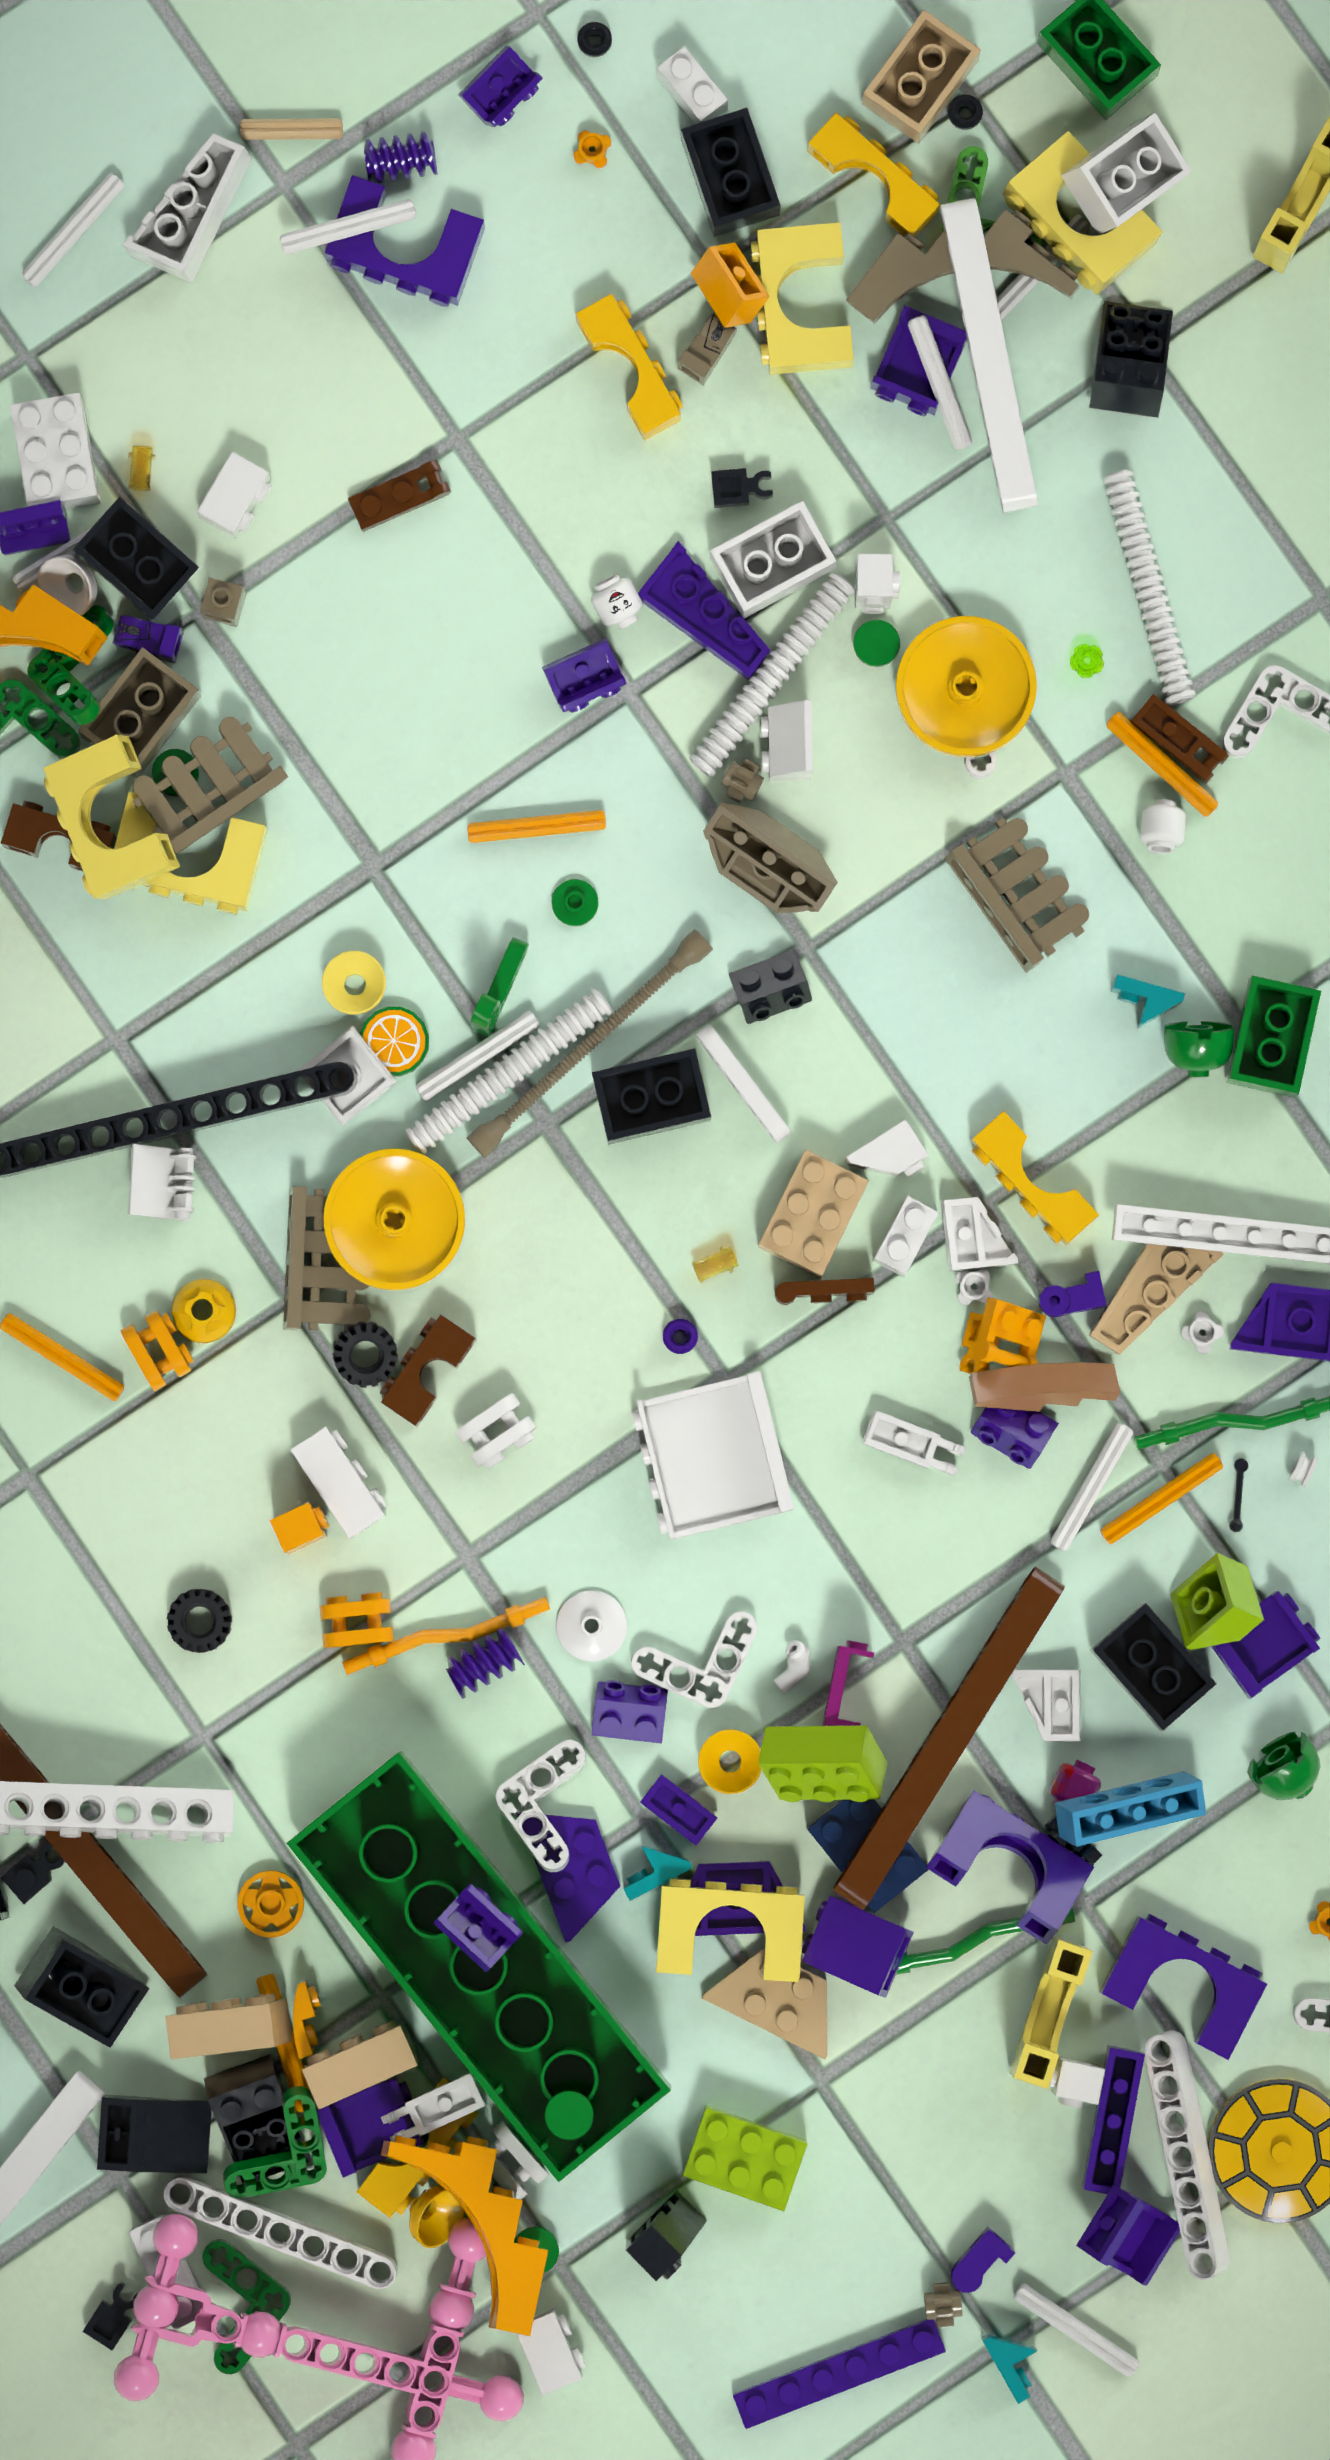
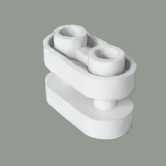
M514 1393L504 1397L455 1431L462 1444L472 1439L478 1447V1450L470 1455L478 1467L485 1464L487 1469H490L506 1458L502 1453L513 1444L519 1449L535 1438L532 1431L537 1427L528 1416L519 1421L513 1412L514 1409L521 1405ZM501 1419L508 1430L490 1441L484 1430Z
M503 2120L492 2129L498 2139L492 2145L487 2146L488 2148L497 2149L492 2176L497 2181L494 2187L513 2190V2198L523 2199L528 2194V2191L522 2185L524 2182L532 2177L540 2184L550 2173L515 2131ZM507 2150L521 2165L514 2173L499 2158Z

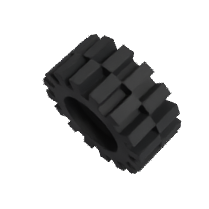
M359 1321L356 1325L350 1324L346 1326L347 1329L338 1334L339 1338L334 1342V1353H332L335 1366L343 1379L345 1378L350 1384L359 1385L361 1388H366L369 1385L375 1387L378 1386L379 1382H385L389 1379L388 1375L394 1372L396 1368L395 1363L398 1362L397 1346L392 1336L385 1328L378 1326L374 1322L365 1323L364 1321ZM362 1341L374 1343L379 1350L378 1360L374 1365L367 1368L357 1366L352 1361L351 1356L355 1345Z
M192 1589L180 1594L172 1602L170 1611L167 1613V1628L172 1636L171 1638L179 1647L191 1652L205 1653L217 1649L219 1645L226 1641V1637L231 1631L232 1616L228 1604L220 1595L210 1590ZM195 1607H204L213 1616L212 1628L203 1635L193 1634L186 1625V1616Z

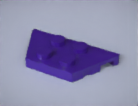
M1270 1283L1230 1343L1229 1350L1330 1362V1290Z
M545 1815L567 1845L569 1861L563 1870L548 1872L539 1865L535 1858L534 1860L564 1940L567 1943L578 1934L621 1886L596 1819ZM530 1817L523 1822L522 1828L527 1835L535 1836L541 1832L543 1824L538 1818ZM548 1833L543 1841L533 1844V1846L538 1848L542 1844L547 1852V1857L544 1860L547 1862L552 1859L557 1863L560 1861L559 1854L562 1850L559 1848L554 1851L550 1847L547 1839L553 1836Z
M770 1861L698 1864L691 1879V1887L705 1888V1881L727 1883L726 1889L740 1890L741 1884L762 1885V1892L776 1893V1886H783ZM727 1905L715 1908L707 1913L698 1924L695 1936L760 1934L765 1932L761 1922L753 1913L739 1906ZM803 1923V1932H806L805 1925Z

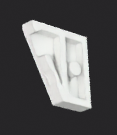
M979 1197L941 1201L949 1272L1018 1264L1017 1256L1015 1253H1011L1001 1237L1002 1233L997 1225L988 1217L987 1210Z
M1014 1670L1011 1676L1016 1682L1043 1740L1081 1741V1670Z

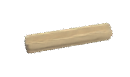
M339 118L243 119L240 122V136L243 140L340 139L343 136V123Z

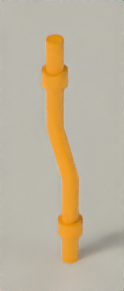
M543 1597L521 1607L516 1604L504 1609L505 1613L469 1628L420 1630L383 1646L380 1643L367 1648L368 1652L342 1662L346 1674L349 1675L371 1665H374V1668L386 1664L388 1663V1658L423 1644L472 1642L496 1632L499 1628L504 1629L511 1626L513 1629L526 1624V1619L550 1610L546 1597Z

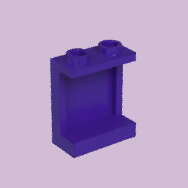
M904 305L897 327L877 373L873 377L870 389L875 390V395L884 401L894 403L896 399L908 404L907 409L917 415L926 416L929 413L935 416L939 403L935 399L908 327V322L918 316L925 315L927 317L949 379H951L966 345V332Z
M1275 1591L1261 1601L1259 1605L1264 1620L1240 1641L1211 1646L1248 1699L1256 1696L1263 1691V1688L1320 1649L1316 1643L1320 1640L1318 1633L1309 1622L1304 1625L1295 1614L1300 1609L1288 1593L1282 1596L1279 1591Z
M829 1896L828 1901H823L817 1911L816 1920L819 1922L814 1934L810 1933L804 1941L802 1953L805 1955L802 1962L886 1998L914 1932L865 1910H860L841 1899Z
M397 2076L316 2110L343 2178L356 2173L362 2168L389 2158L381 2155L384 2141H391L390 2137L394 2133L415 2126L410 2113L400 2117L399 2120L391 2124H383L381 2120L383 2115L405 2106V2102L413 2099L406 2081L399 2083ZM419 2134L411 2137V2139L417 2140L415 2147L422 2145L424 2142Z
M1113 2184L1076 2246L1106 2266L1110 2265L1146 2286L1179 2235L1180 2228L1179 2223L1160 2209Z

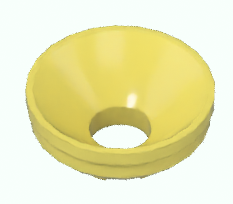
M347 951L335 956L326 966L322 976V989L327 1001L333 1008L348 1015H359L374 1009L380 1003L386 989V977L382 966L374 957L361 951ZM352 975L361 976L365 980V990L359 995H350L345 990V981Z

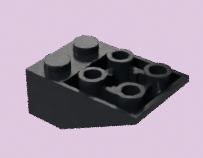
M1104 301L1089 408L1159 417L1165 386L1173 311Z
M271 2054L204 2078L208 2102L233 2162L291 2151L282 2108V2096L286 2090ZM299 2130L298 2132H296L294 2138L298 2141L304 2142L301 2132ZM304 2153L306 2163L310 2162L309 2154ZM273 2166L266 2171L265 2176L269 2177L285 2170L282 2167ZM255 2171V2180L258 2181L260 2180L259 2173ZM239 2175V2176H240V2179H241V2181H242V2184H243V2183H244L243 2176H242V2175Z
M104 2095L101 2101L97 2170L208 2173L212 2115L209 2102Z

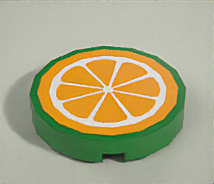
M386 1007L375 1011L365 1021L360 1032L362 1038L394 1077H401L414 1072L424 1061L429 1051V1035L424 1022L414 1012L403 1007Z

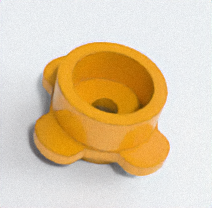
M587 130L578 134V150L573 154L575 162L577 164H593L598 169L605 167L607 164L606 152L611 147L610 137L590 133ZM595 147L596 150L595 152H590L589 148Z
M1323 1901L1317 1905L1318 1913L1315 1920L1309 1923V1930L1314 1935L1322 1934L1327 1936L1330 1941V1925L1326 1923V1920L1330 1918V1903Z

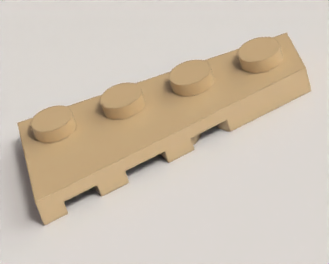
M1145 1244L1088 1336L1116 1354H1121L1165 1309H1168L1190 1285H1193L1224 1254L1218 1251Z

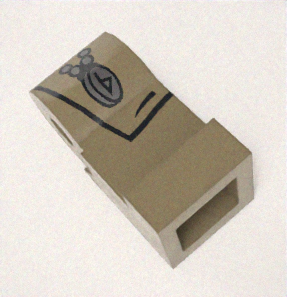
M713 313L699 335H696L688 349H685L679 358L677 369L704 386L734 338L737 328L734 326L724 328L717 315Z

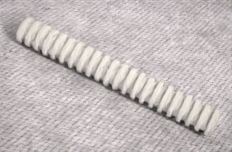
M1121 470L1105 476L1102 481L1104 485L1108 486L1105 491L1106 495L1111 496L1108 502L1110 506L1114 507L1111 513L1112 516L1117 518L1114 522L1115 526L1120 528L1117 534L1118 537L1123 539L1120 542L1121 547L1126 549L1123 553L1124 557L1129 560L1126 566L1132 570L1129 573L1130 578L1135 581L1132 587L1138 591L1135 597L1141 602L1138 608L1143 610L1144 614L1141 615V618L1144 621L1146 620L1147 623L1144 625V629L1149 631L1147 639L1152 641L1153 644L1150 646L1151 652H1155L1153 661L1158 662L1159 665L1156 667V671L1161 673L1159 682L1164 683L1165 686L1162 688V692L1167 694L1165 703L1170 705L1180 704L1193 699L1196 693L1195 690L1190 688L1193 685L1192 680H1188L1187 677L1190 675V671L1184 667L1187 664L1186 659H1182L1181 656L1184 654V650L1178 646L1181 643L1180 638H1176L1175 635L1178 633V629L1172 625L1175 623V619L1170 617L1169 614L1172 612V608L1167 606V602H1169L1168 596H1164L1166 587L1161 586L1163 577L1158 575L1160 566L1155 565L1157 555L1152 554L1154 545L1149 544L1151 534L1146 533L1148 524L1143 523L1145 513L1140 512L1142 503L1137 502L1139 492L1134 491L1137 485L1135 481L1131 480L1133 471Z
M837 573L829 575L830 581L824 582L822 584L824 589L822 591L818 590L815 593L817 598L811 599L809 601L810 607H805L802 610L804 615L802 617L798 616L795 619L797 624L789 627L790 633H784L782 636L783 642H777L776 651L769 653L770 659H764L762 662L763 668H757L756 677L751 676L749 686H743V694H737L736 703L731 702L729 712L724 711L722 714L724 718L716 721V729L711 728L709 738L704 737L702 740L704 744L696 747L697 753L689 756L690 762L707 776H715L716 767H722L723 763L721 761L723 758H729L728 752L730 750L734 751L736 749L735 743L742 741L743 737L741 735L743 732H749L748 726L750 724L754 725L756 723L755 717L763 714L761 709L768 707V700L776 697L775 691L783 688L781 683L783 681L787 682L789 680L788 674L796 671L795 665L803 662L801 657L803 655L807 656L809 654L808 648L816 645L814 640L816 638L820 639L823 636L821 631L829 628L828 622L834 621L836 619L835 613H840L843 610L841 605L847 604L849 602L848 596H853L856 593L854 586L844 577Z
M594 988L591 989V994L588 997L583 995L580 1003L575 1001L572 1004L573 1008L571 1010L566 1008L563 1016H555V1022H547V1028L544 1030L539 1028L537 1030L539 1034L535 1037L531 1034L528 1037L529 1041L527 1043L522 1041L519 1049H511V1055H503V1061L500 1063L495 1061L493 1063L495 1067L491 1070L486 1068L483 1076L478 1074L475 1082L469 1081L467 1088L463 1089L461 1087L458 1089L459 1094L456 1096L454 1094L450 1095L449 1098L451 1100L447 1103L442 1101L439 1109L434 1107L431 1115L425 1114L423 1116V1121L419 1122L417 1120L414 1122V1128H406L407 1137L419 1153L422 1152L425 1155L427 1153L426 1149L429 1146L434 1148L437 1140L443 1141L445 1134L449 1133L451 1135L454 1133L453 1128L456 1126L458 1128L462 1127L461 1122L465 1119L470 1121V1116L473 1113L478 1115L480 1113L479 1109L481 1107L487 1108L490 1100L494 1102L498 1100V1094H506V1088L509 1086L514 1088V1082L517 1080L522 1082L524 1080L523 1076L526 1073L531 1075L534 1067L538 1069L542 1067V1061H550V1055L553 1053L558 1055V1049L561 1047L566 1049L568 1047L567 1043L570 1040L575 1042L578 1034L583 1036L586 1033V1028L592 1029L595 1027L594 1022L603 1021L602 1016L605 1014L611 1015L612 1008L602 994Z

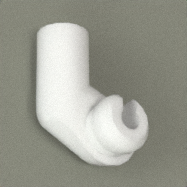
M792 1641L787 1645V1670L774 1680L784 1694L805 1678L810 1671V1652L808 1647L800 1641Z

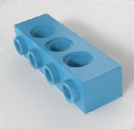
M1185 1771L1055 1803L1059 1837L1076 1847L1206 1815L1202 1780Z

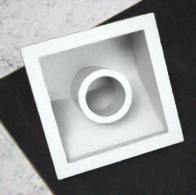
M811 700L768 707V717H761V737L768 738L769 751H762V773L769 772V782L811 781L813 773Z

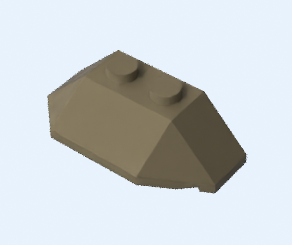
M722 802L703 830L719 873L776 913L819 912L838 883L818 849L761 810Z

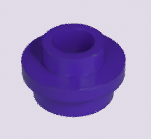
M686 1319L672 1320L664 1328L663 1342L667 1349L675 1354L688 1353L697 1344V1329ZM677 1330L686 1332L687 1340L684 1343H677L674 1340L673 1335Z

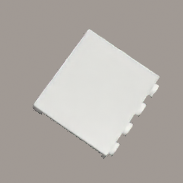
M761 1371L644 1401H636L638 1409L632 1410V1416L636 1431L643 1430L646 1444H641L640 1448L644 1465L652 1464L655 1478L648 1479L653 1500L660 1498L663 1509L662 1513L657 1514L661 1534L668 1533L670 1540L794 1510Z

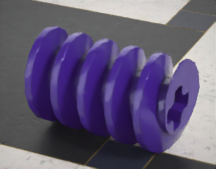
M425 131L421 132L419 142L417 143L411 133L407 134L406 142L403 145L397 135L393 136L391 146H388L383 137L379 139L377 148H374L370 139L365 141L364 156L368 181L371 179V174H374L378 182L383 183L385 172L389 173L393 181H397L399 170H402L406 179H410L413 168H416L420 177H424L427 166L431 168L434 175H438L433 140H429Z
M501 1628L497 1629L498 1641H495L489 1635L484 1637L485 1648H482L476 1641L472 1643L473 1655H470L464 1649L459 1650L460 1662L451 1655L447 1657L448 1668L446 1671L462 1699L466 1698L465 1686L474 1693L478 1691V1679L486 1686L490 1685L489 1673H493L498 1679L502 1678L503 1665L511 1672L515 1671L514 1659L525 1665L510 1636Z

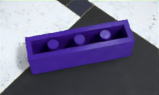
M1107 2046L1103 2067L1105 2069L1099 2103L1096 2105L1083 2175V2190L1108 2194L1113 2184L1121 2187L1145 2054L1141 2051Z

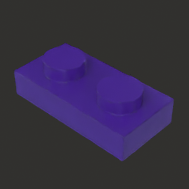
M662 1774L640 1801L642 1805L695 1846H697L718 1818Z

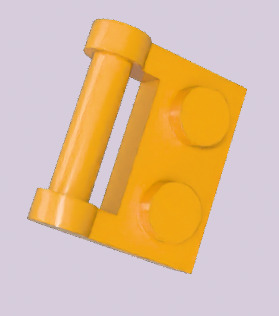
M988 1297L974 1347V1357L985 1363L994 1361L1009 1367L1038 1364L1036 1353L1046 1315ZM995 1337L1021 1345L1018 1355L996 1348L994 1344Z

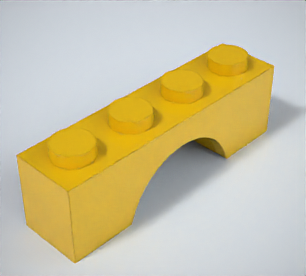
M835 113L808 142L807 152L832 174L845 169L858 168L876 175L883 182L889 196L885 221L904 238L908 233L916 238L939 213L940 204L937 202L939 197L927 185L920 187L911 179L913 174L905 165L900 162L894 164L885 156L887 151L879 142L874 139L868 141L859 133L861 128L853 119L848 116L842 118L838 113Z
M611 293L575 313L576 322L593 351L609 350L617 352L626 357L634 366L639 380L633 397L627 403V411L644 441L681 421L679 410L684 408L674 389L668 392L662 380L666 378V375L657 360L651 362L645 352L649 346L640 330L634 332L628 320L632 316L624 301L620 300L617 302Z
M1003 1111L972 1139L971 1143L975 1147L971 1152L984 1166L990 1163L998 1171L995 1178L1008 1192L1014 1189L1020 1195L1022 1200L1019 1204L1029 1216L1034 1218L1038 1215L1046 1224L1043 1230L1054 1243L1058 1244L1062 1241L1066 1246L1091 1224L1099 1214L1076 1189L1064 1193H1050L1039 1189L1030 1182L1023 1170L1021 1161L1022 1149L1027 1135Z
M444 2075L434 2089L452 2080ZM477 2110L430 2131L425 2149H429L430 2143L448 2146L452 2149L457 2142L452 2137L460 2126L467 2129L479 2112ZM379 2161L356 2193L391 2218L395 2212L400 2215L404 2213L414 2199L409 2195L411 2190L417 2183L423 2187L430 2176L407 2163L392 2164Z

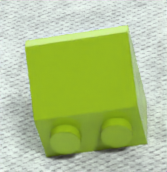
M1219 1553L1210 1558L1170 1594L1185 1647L1190 1650L1240 1641L1264 1620L1248 1566Z

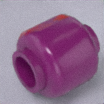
M1077 1759L1074 1766L1068 1763L1061 1764L1049 1787V1793L1054 1797L1052 1803L1055 1804L1056 1802L1099 1792L1101 1781L1093 1775L1096 1768Z

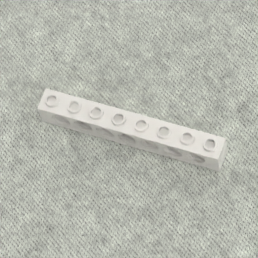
M0 1781V1835H8L10 1829L24 1830V1835L45 1836V1831H60V1837L68 1838L81 1837V1832H95V1838L115 1839L117 1838V1833L131 1834V1839L152 1840L153 1834L167 1835L168 1841H188V1836H202L203 1842L220 1843L224 1842V1837H229L233 1833L234 1790ZM12 1801H21L27 1808L26 1816L23 1818L13 1817L8 1811V1804ZM48 1802L58 1803L63 1810L62 1817L55 1820L48 1818L44 1813V1805ZM85 1803L93 1804L98 1810V1818L93 1821L85 1820L80 1814V1806ZM122 1804L130 1806L134 1812L133 1820L130 1822L119 1820L115 1812L116 1807ZM155 1806L165 1807L169 1812V1821L166 1823L156 1822L151 1815L152 1808ZM191 1807L200 1808L205 1815L204 1823L200 1825L191 1823L187 1818V1810Z

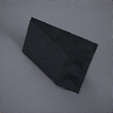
M54 1926L14 1985L24 2000L111 2048L150 1989L147 1985L84 1943Z

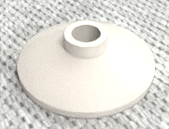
M584 1591L572 1596L564 1603L557 1617L556 1630L560 1643L569 1654L583 1661H600L610 1657L621 1647L627 1633V1620L621 1605L613 1597L600 1591ZM589 1619H595L598 1622V1630L594 1633H589L585 1630V1622Z

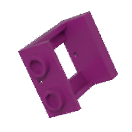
M846 1640L845 1647L837 1646L822 1726L861 1725L859 1722L838 1719L850 1654L874 1658L875 1652L867 1651L868 1644Z

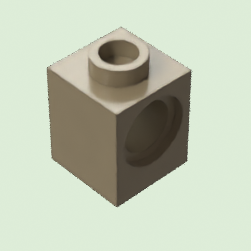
M209 577L200 609L202 617L207 620L237 627L246 597L244 587Z

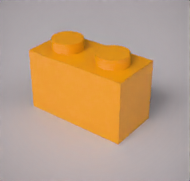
M735 242L709 247L690 273L724 328L751 323L770 297Z
M309 1502L269 1520L286 1554H291L326 1538L327 1535L324 1529L330 1527L322 1508H314L313 1504Z

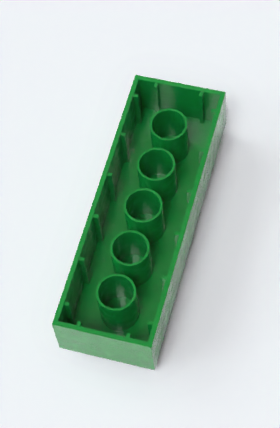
M403 1751L395 1754L286 1843L558 2183L671 2091V2084ZM469 1884L484 1890L491 1898V1903L501 1912L512 1916L516 1920L518 1928L522 1931V1935L487 1972L434 1924L436 1919ZM563 2091L581 2093L589 2100L593 2108V2122L586 2134L574 2140H565L555 2136L549 2130L545 2121V2111L549 2101L556 2094Z

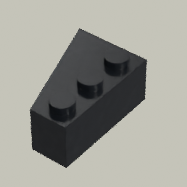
M677 2190L626 2241V2251L655 2281L661 2276L667 2280L682 2265L681 2256L707 2220Z

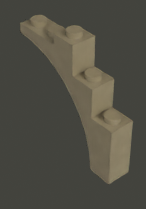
M1005 209L984 235L990 270L1025 275L1050 285L1071 299L1079 289V284L1075 282L1078 276L1064 264L1057 268L1047 259L1050 254L1036 242L1031 247L1026 244L1033 234V230L1028 227L1031 221L1016 209L1012 214ZM945 230L926 254L921 251L924 245L914 236L908 233L904 238L897 233L846 299L847 303L875 324L894 303L915 288L939 277L954 274Z

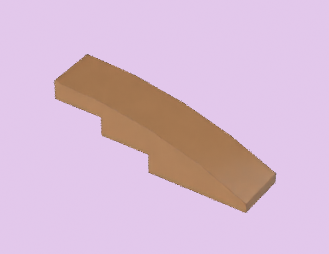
M1043 1363L971 1373L969 1376L975 1407L1040 1412L1045 1404L1078 1406L1083 1398L1115 1401L1120 1394L1114 1364Z

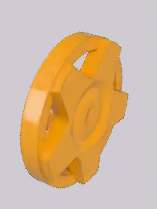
M263 1871L249 1878L242 1886L237 1900L238 1913L243 1924L254 1934L267 1938L279 1937L293 1930L301 1920L304 1911V1896L298 1883L289 1875L279 1871ZM262 1878L260 1889H248L253 1882ZM279 1878L287 1881L293 1888H281ZM298 1903V1911L293 1920L289 1909ZM243 1904L253 1910L250 1921L245 1915ZM270 1923H273L280 1931L267 1932L263 1931V1929Z

